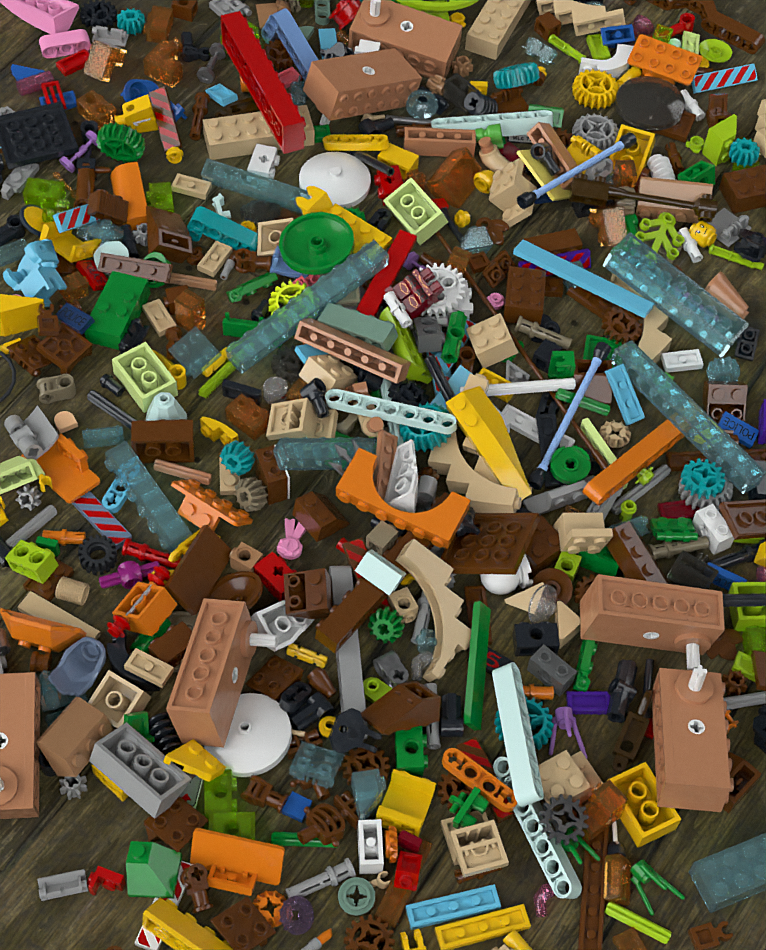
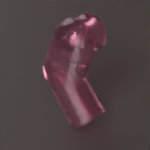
M549 883L543 884L534 895L536 917L548 916L546 901L555 896Z

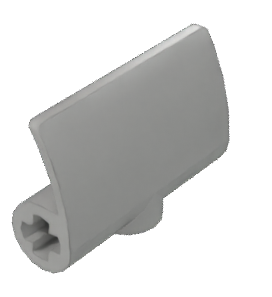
M38 406L24 421L18 415H11L4 422L5 428L10 434L9 436L27 459H38L59 438L58 433Z

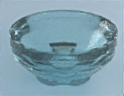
M417 90L409 95L406 109L412 117L428 119L437 112V99L431 92ZM420 96H424L428 100L426 102H420L418 98Z

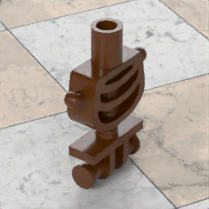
M314 728L307 733L304 731V737L292 735L289 748L294 746L296 748L288 750L287 758L290 760L301 755L303 757L294 765V777L296 780L291 781L290 786L294 788L299 784L302 790L313 787L318 801H323L331 796L326 782L333 780V771L339 772L341 766L335 765L332 767L331 759L325 753H311L323 748L322 739H319L318 731Z
M347 790L341 797L339 795L334 796L333 805L336 809L325 803L317 805L312 810L306 806L304 813H306V825L308 827L297 832V837L303 845L318 838L324 846L332 843L334 847H338L339 840L343 838L345 832L344 819L357 830L358 820H370L372 816L365 811L366 807L363 804L358 805L359 799L353 797L351 792Z

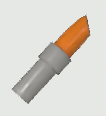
M330 928L318 937H314L301 950H319L332 937V929Z

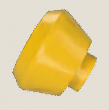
M483 170L474 175V185L480 192L490 193L494 172Z

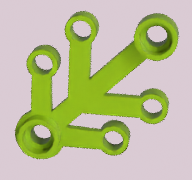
M668 212L661 213L658 219L650 220L644 218L639 224L643 231L657 226L660 227L659 230L649 233L638 231L634 236V241L637 244L655 239L650 252L645 254L650 259L648 262L653 266L657 264L656 255L661 243L667 252L666 256L668 259L675 260L679 255V251L672 247L666 235L667 230L672 237V244L674 246L680 247L685 241L684 237L678 234L674 227L676 223L675 217Z

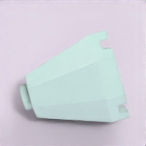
M161 392L154 396L147 410L146 421L187 419V413L170 393Z

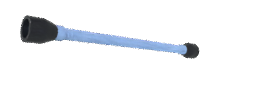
M631 132L626 133L613 146L539 189L519 195L517 197L519 207L522 209L530 207L536 199L616 151L631 148L637 142L635 135Z
M605 342L597 343L593 351L591 365L541 464L538 465L537 469L531 473L527 480L533 489L540 490L546 480V472L552 455L570 424L596 370L607 359L611 351L610 345Z

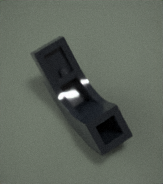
M127 630L123 631L125 634L124 638L112 636V643H107V650L113 672L143 691H160L159 686L125 670L124 665L130 657L126 651Z

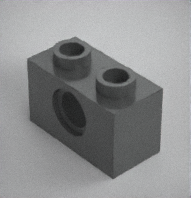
M545 645L530 658L527 670L543 684L549 687L553 686L554 693L559 697L573 684L577 673L575 669Z

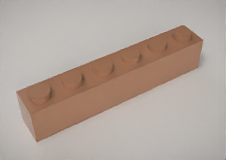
M312 318L299 321L294 337L296 340L396 384L406 379L411 364L406 359Z

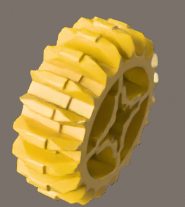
M592 68L591 71L585 70V72H580L572 85V93L575 100L579 101V104H584V107H591V109L597 108L599 110L600 107L605 109L606 106H611L618 96L616 78H612V74H606V71H594Z

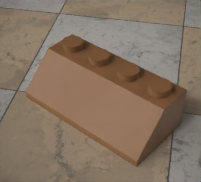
M641 176L637 193L695 202L699 197L702 198L703 194L712 195L713 184ZM636 200L634 214L637 217L658 219L661 213L668 212L678 222H699L698 216L695 215L693 209Z

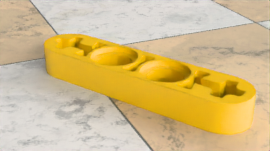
M332 134L325 136L322 140L325 150L382 151L389 147L388 136L383 134Z

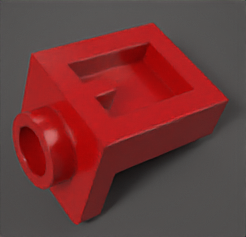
M404 851L399 852L394 887L412 891L417 890L422 855Z
M98 866L95 872H91L87 885L90 894L95 895L100 884L110 891H115V889L122 891L126 881L124 875Z

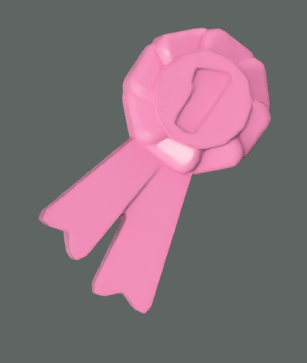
M285 518L286 538L280 539L277 552L282 558L293 560L300 557L303 545L299 540L306 532V529L298 522L294 530L295 519L289 520Z

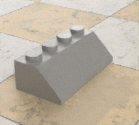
M127 722L97 741L89 760L154 819L171 807L192 780L172 761L170 765L163 762L165 755Z

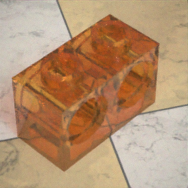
M91 90L76 99L78 113L86 120L95 121L98 124L99 130L104 124L115 122L116 108L113 104H109L104 100L102 95Z

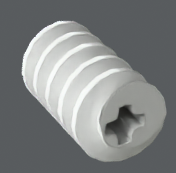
M656 154L648 159L647 165L652 178L677 180L668 157Z

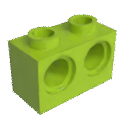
M20 540L5 557L12 571L42 584L59 566L54 558L55 554L47 548L42 549L33 542L28 543Z

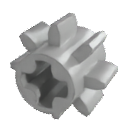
M142 223L136 226L137 231H133V237L136 238L137 244L140 243L142 246H148L147 223Z
M26 484L23 488L17 490L19 497L16 501L19 502L21 508L28 507L31 511L35 506H39L42 503L39 497L43 493L39 492L37 485L30 487L29 484Z
M78 774L77 777L59 779L60 785L63 786L60 788L61 795L67 793L68 800H71L72 797L81 799L82 792L88 790L84 784L87 782L86 776L80 777Z

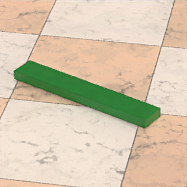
M481 601L474 602L463 720V723L474 731L481 730L491 614V609Z

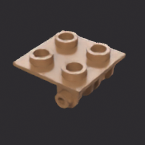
M276 0V3L256 4L260 29L263 28L270 15L284 8L288 9L291 13L289 2H286V0Z

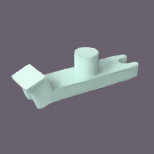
M218 193V196L212 198L214 202L212 205L217 214L230 219V211H222L221 206L224 205V197Z

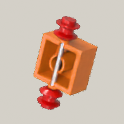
M154 566L153 570L155 573H148L147 575L149 584L137 582L112 612L114 622L107 623L108 632L113 637L124 638V630L153 636L166 618L172 614V611L178 604L164 587V581H168L170 578V572L167 568Z

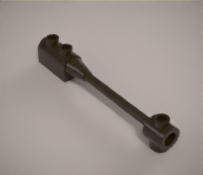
M583 173L573 177L569 201L605 207L608 200L626 198L693 209L695 215L698 216V221L708 223L712 222V219L715 217L718 201L713 200V195L703 194L702 198L699 197L695 202L629 192L605 182L606 178L602 176H597L595 180H590L588 175Z

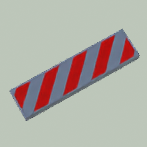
M90 491L72 502L75 508L102 536L105 535L107 539H112L116 550L124 545L127 538L132 540V535Z

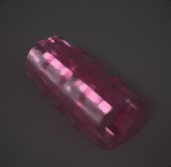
M48 70L16 81V86L19 94L24 96L36 91L39 92V90H42V83L52 82L54 78Z

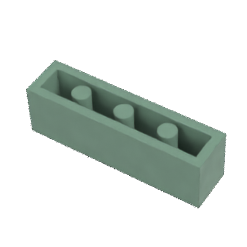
M328 303L317 320L389 352L398 337L395 325L392 322L382 321L372 315L368 316L357 310L344 308L340 304Z

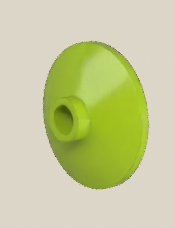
M707 39L700 43L699 52L709 61L722 63L728 61L732 56L730 46L721 40Z

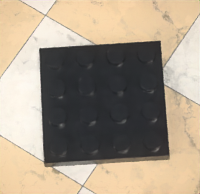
M61 101L0 115V146L8 170L79 152Z

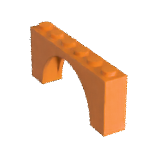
M358 448L336 486V496L344 503L356 505L363 512L373 513L380 520L394 523L397 528L401 530L406 529L420 539L425 538L436 547L448 549L470 508L471 500L452 491L443 503L431 510L418 513L397 510L388 505L379 496L374 486L373 473L377 466V456Z

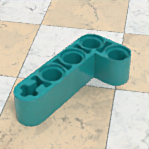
M199 206L195 209L187 226L192 241H199L202 234L232 247L236 251L241 248L257 251L258 233L205 207Z

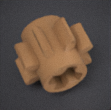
M467 56L456 57V61H452L453 73H456L459 77L469 76V72L473 71L472 60Z
M436 74L435 77L431 76L428 79L426 88L432 91L431 95L434 93L443 95L447 89L446 78Z

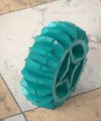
M534 62L521 63L496 70L493 73V80L498 89L513 88L537 81L540 78V72L537 64Z
M427 402L426 405L422 406L419 403L421 408L449 414L442 405L438 406L436 403L430 405ZM407 413L404 417L412 418L414 417V414ZM426 417L423 421L429 423L434 419ZM446 421L442 425L449 427L452 425V422ZM399 425L403 442L405 443L412 439L417 452L420 449L426 452L429 448L433 451L436 446L440 448L441 443H447V438L451 437V434H442L407 425Z
M525 695L531 730L541 726V730L536 735H533L534 746L540 750L542 744L546 745L548 738L552 736L551 730H553L554 724L551 721L553 717L548 714V707L542 708V701L537 704L535 703V697L527 700ZM498 710L496 712L497 718L494 720V724L497 726L495 732L500 734L499 741H503L504 736Z

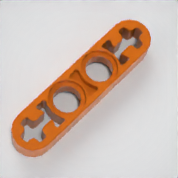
M449 748L444 752L442 765L446 770L470 788L474 789V787L480 789V795L501 811L511 812L515 809L517 801L511 788L460 750ZM455 756L457 758L456 762L450 763L448 761L449 758ZM462 762H464L465 764L462 766L461 770H459V765L461 766ZM472 768L476 771L477 776L469 778L465 775L464 771ZM491 782L495 786V790L492 792L486 791L483 788V783ZM500 789V790H501V793H500V794L498 795V797L496 798L495 796H496L498 790ZM510 797V802L507 804L503 803L504 799Z

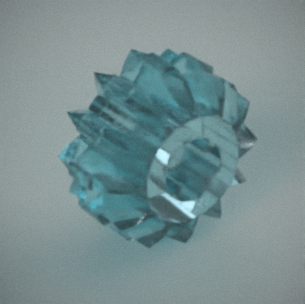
M722 356L720 359L714 358V362H709L707 367V376L709 381H738L740 367L736 359H731L730 356L727 358Z

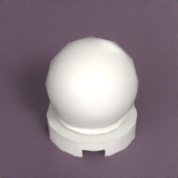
M524 555L516 575L480 574L484 587L497 595L509 594L516 589L518 584L521 588H526L533 584V580H529L528 573L532 571L526 555Z

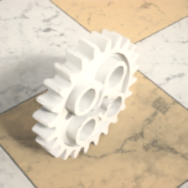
M434 263L431 268L427 264L426 268L429 267L435 275V278L430 280L428 285L438 280L444 291L437 296L441 301L433 303L421 316L428 313V317L435 314L436 318H438L439 314L442 313L446 317L447 311L452 313V308L459 309L458 303H464L463 298H466L467 291L465 278H463L462 273H458L457 268L452 270L451 265L445 268L444 263L440 267H437V264Z

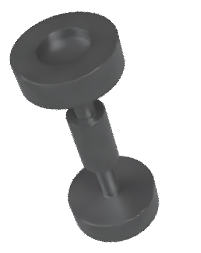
M213 43L209 52L213 57H211L207 67H201L197 72L198 79L203 83H212L215 78L212 70L217 59H224L227 54L226 49L220 43Z

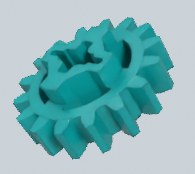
M698 458L696 463L691 460L689 465L685 464L681 473V484L685 485L684 490H691V496L698 494V499H701L702 496L709 499L710 495L715 498L717 493L722 492L726 482L724 479L725 473H720L722 467L716 468V462L710 464L708 459L702 462Z

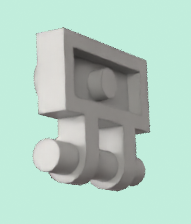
M212 0L209 2V8L219 17L220 15L241 11L242 15L245 14L248 17L252 14L249 6L240 0Z

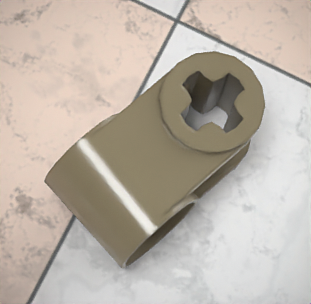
M70 374L41 378L36 383L37 388L40 390L39 401L44 404L71 399L76 395L77 391L74 379Z

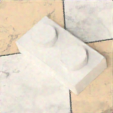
M699 349L668 352L661 355V361L667 373L702 369L704 365Z

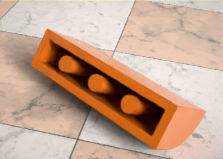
M131 162L117 166L111 172L110 179L113 194L129 201L127 223L125 224H129L132 230H137V225L147 223V203L138 162Z

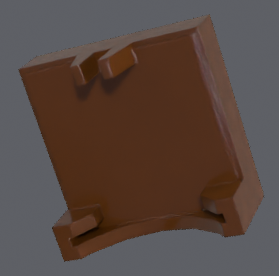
M62 322L59 325V335L47 336L37 345L36 351L60 368L61 374H70L80 360L92 354L93 344Z

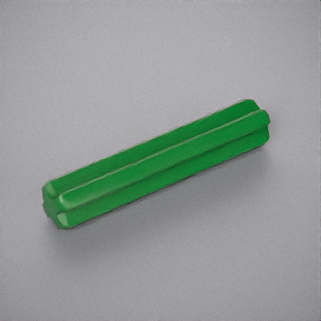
M559 388L555 398L571 404L576 393ZM584 396L578 406L603 416H607L610 412L609 405Z
M272 832L271 844L279 846L337 848L332 843L324 846L318 838L303 845L297 837V832Z

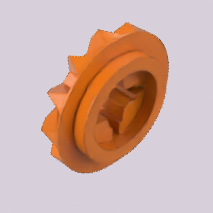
M388 825V830L384 832L385 858H388L389 863H395L398 856L397 829L395 826Z
M266 890L264 893L257 895L253 902L272 928L280 926L288 917L289 903L285 896L276 890ZM268 901H270L272 906H277L274 909L273 917L268 910H264L267 908Z

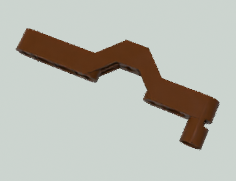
M624 0V2L628 5H633L637 1ZM646 0L666 11L687 8L699 14L702 19L701 26L703 30L749 54H755L765 43L763 34L718 12L713 0Z

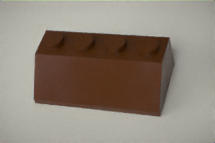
M628 521L612 529L613 537L606 546L626 578L670 584L632 522Z

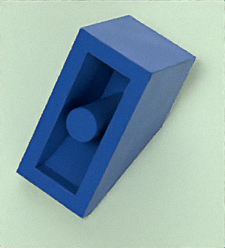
M632 24L600 28L603 46L617 48V44L630 45L635 41Z

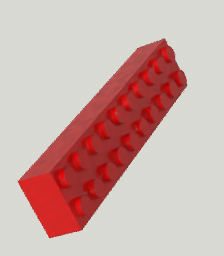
M241 11L220 15L222 44L282 152L286 154L304 149V141L306 140L304 127H306L305 119L303 116H300L298 106L294 105L291 94L287 93L284 82L280 81L278 72L273 69L272 61L268 60L265 49L261 48L260 41L255 37L253 28L249 27L247 18L243 17Z

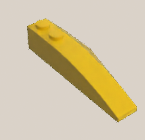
M478 386L462 391L445 402L447 410L456 417L457 424L499 484L516 488L521 500L532 494L504 420L482 388Z

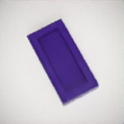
M567 691V707L572 709L573 714L607 713L610 701L608 691Z

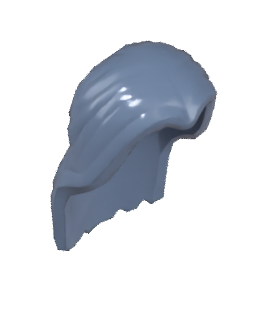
M83 637L66 649L58 666L48 676L50 683L62 695L82 696L93 685L106 661L105 647L99 640H95L92 637Z

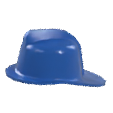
M132 79L126 83L121 96H123L124 101L127 103L144 95H149V92L159 87L153 81Z

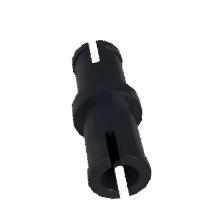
M124 224L120 227L123 239L122 244L128 249L129 257L138 259L136 238L133 237L131 226Z

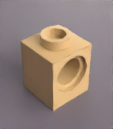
M408 587L388 595L392 611L397 609L396 615L403 616L402 623H410L417 617L419 607ZM400 606H406L408 608L402 609L400 608Z

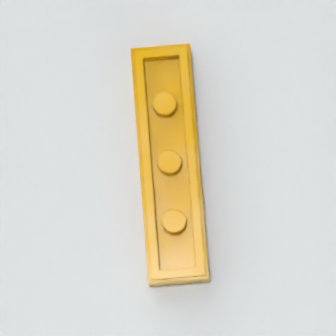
M521 904L435 927L434 931L440 950H452L508 935L515 929L517 932L530 929L531 924L525 906Z

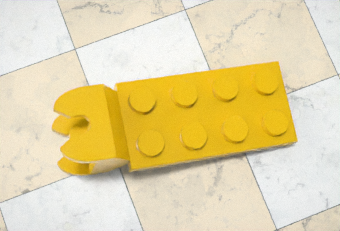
M306 187L308 195L312 197L311 199L296 197V204L302 209L303 215L326 212L343 218L350 225L354 234L355 246L352 256L368 266L393 243L392 237L335 203L333 205L327 192L318 187Z

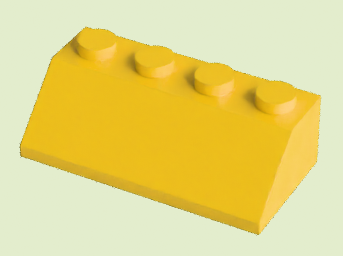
M162 898L157 899L143 913V928L174 950H233L226 940L221 941L218 939L216 933L207 926L201 927L196 923V918L191 914L185 913L184 915L177 910L178 906L169 899L166 901Z

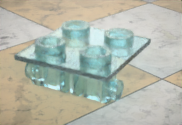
M196 326L168 349L186 369V377L192 376L194 379L221 356L220 352Z
M43 671L39 676L41 684L40 701L43 712L67 706L76 697L75 695H62L50 683L48 676L51 672ZM85 693L80 696L84 701L87 700Z
M302 741L289 768V774L293 775V778L303 781L306 777L307 783L310 777H312V784L315 785L318 779L317 785L326 789L328 787L333 788L334 778L344 754Z

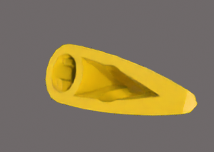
M152 349L177 381V390L183 389L187 384L186 369L182 365L174 364L167 357Z

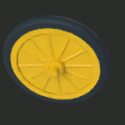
M25 205L19 213L20 220L25 228L38 236L41 235L44 223L54 221L45 209L37 205Z

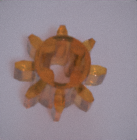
M418 169L406 173L407 177L404 183L412 178L421 189H425L424 185L427 179L423 172H418Z

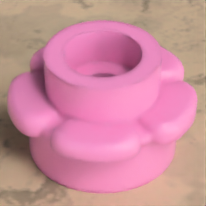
M491 293L487 297L495 310L501 309L504 305L505 298L499 293Z

